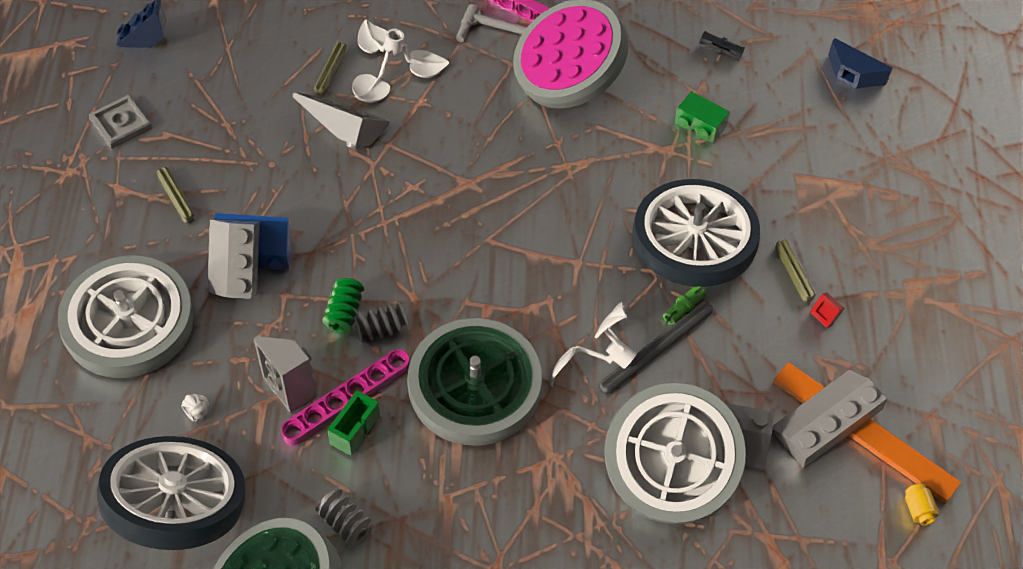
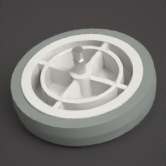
M136 255L110 258L85 270L67 288L58 310L60 335L63 344L71 356L85 369L111 378L136 377L164 366L185 346L194 324L192 296L186 283L177 271L157 259Z
M663 383L638 392L618 410L609 426L605 440L606 469L618 495L637 513L662 523L685 524L712 515L733 496L744 473L746 446L743 432L736 417L717 396L691 384Z

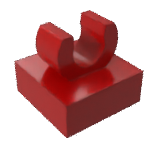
M826 292L820 296L809 312L828 328L834 324L845 308Z

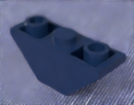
M154 0L151 3H147L142 11L138 14L135 13L130 21L118 28L117 46L152 48L164 38L167 20L162 0Z
M836 38L832 41L828 56L837 79L854 88L883 86L888 83L892 67Z

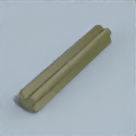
M337 42L314 86L315 94L321 96L326 94L347 52V45L345 43Z
M167 167L158 169L156 172L157 177L185 223L194 221L196 218L195 213Z
M786 239L778 241L775 248L804 302L812 301L815 299L816 293L789 242Z

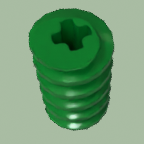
M340 278L335 281L331 297L328 300V306L322 318L324 325L329 330L344 335L352 332L351 326L355 323L354 317L357 316L356 309L360 307L359 301L363 297L361 292L365 291L364 286L360 282L352 278Z

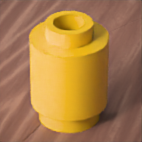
M915 484L905 490V500L913 521L923 526L934 523L940 512L931 490L925 484Z

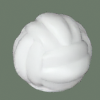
M187 395L181 404L184 412L192 421L203 420L209 410L208 399L203 395Z

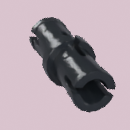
M704 31L699 44L717 50L716 53L718 54L724 53L737 60L741 59L745 47L727 41L728 38H720L707 31Z

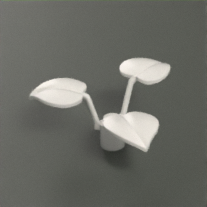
M366 19L358 32L359 47L367 53H376L379 50L384 52L386 50V54L378 78L371 74L359 75L352 83V90L355 97L364 102L375 103L384 100L390 92V86L381 80L389 56H397L402 50L406 61L410 63V71L422 78H431L438 75L449 65V61L424 50L412 51L409 57L407 44H403L404 33L401 30L390 29L387 31Z
M623 302L619 303L604 319L595 335L597 339L605 332L613 341L606 349L609 355L607 356L581 346H573L555 364L550 376L551 387H553L554 379L558 372L578 352H584L604 359L609 364L615 361L623 369L631 363L637 353L619 340L611 330L613 324L627 318Z

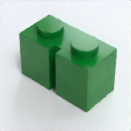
M691 91L677 107L675 123L690 131L694 129L701 138L713 143L726 128L730 111Z
M356 390L327 429L329 443L352 456L364 440V433L368 434L380 418L379 402Z

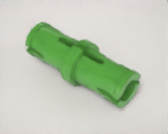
M701 286L692 287L684 296H679L676 299V303L667 312L663 313L664 320L667 321L673 316L668 324L674 325L686 313L688 314L692 311L694 305L706 296L705 289L703 288L698 292Z

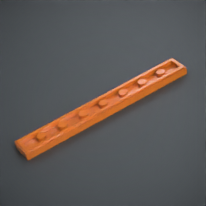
M789 362L773 380L775 385L802 404L825 388ZM871 419L848 435L916 484H925L931 490L932 495L944 504L948 502L962 483Z

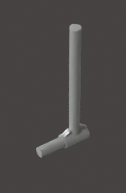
M471 4L468 6L461 21L462 25L457 33L456 40L463 42L469 28L477 25V23L521 35L527 27L481 15L479 8Z

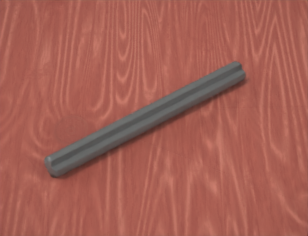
M707 301L699 304L641 349L625 369L620 366L601 380L600 389L605 394L611 393L712 314V305Z

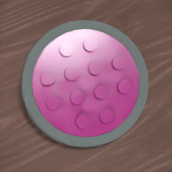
M570 0L560 3L539 15L523 32L513 57L515 76L524 92L543 106L563 109L584 104L603 93L620 74L628 54L627 34L617 15L603 3L594 0Z

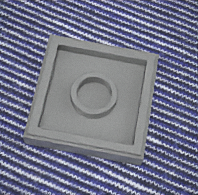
M130 95L88 114L90 120L111 149L152 129L150 121Z

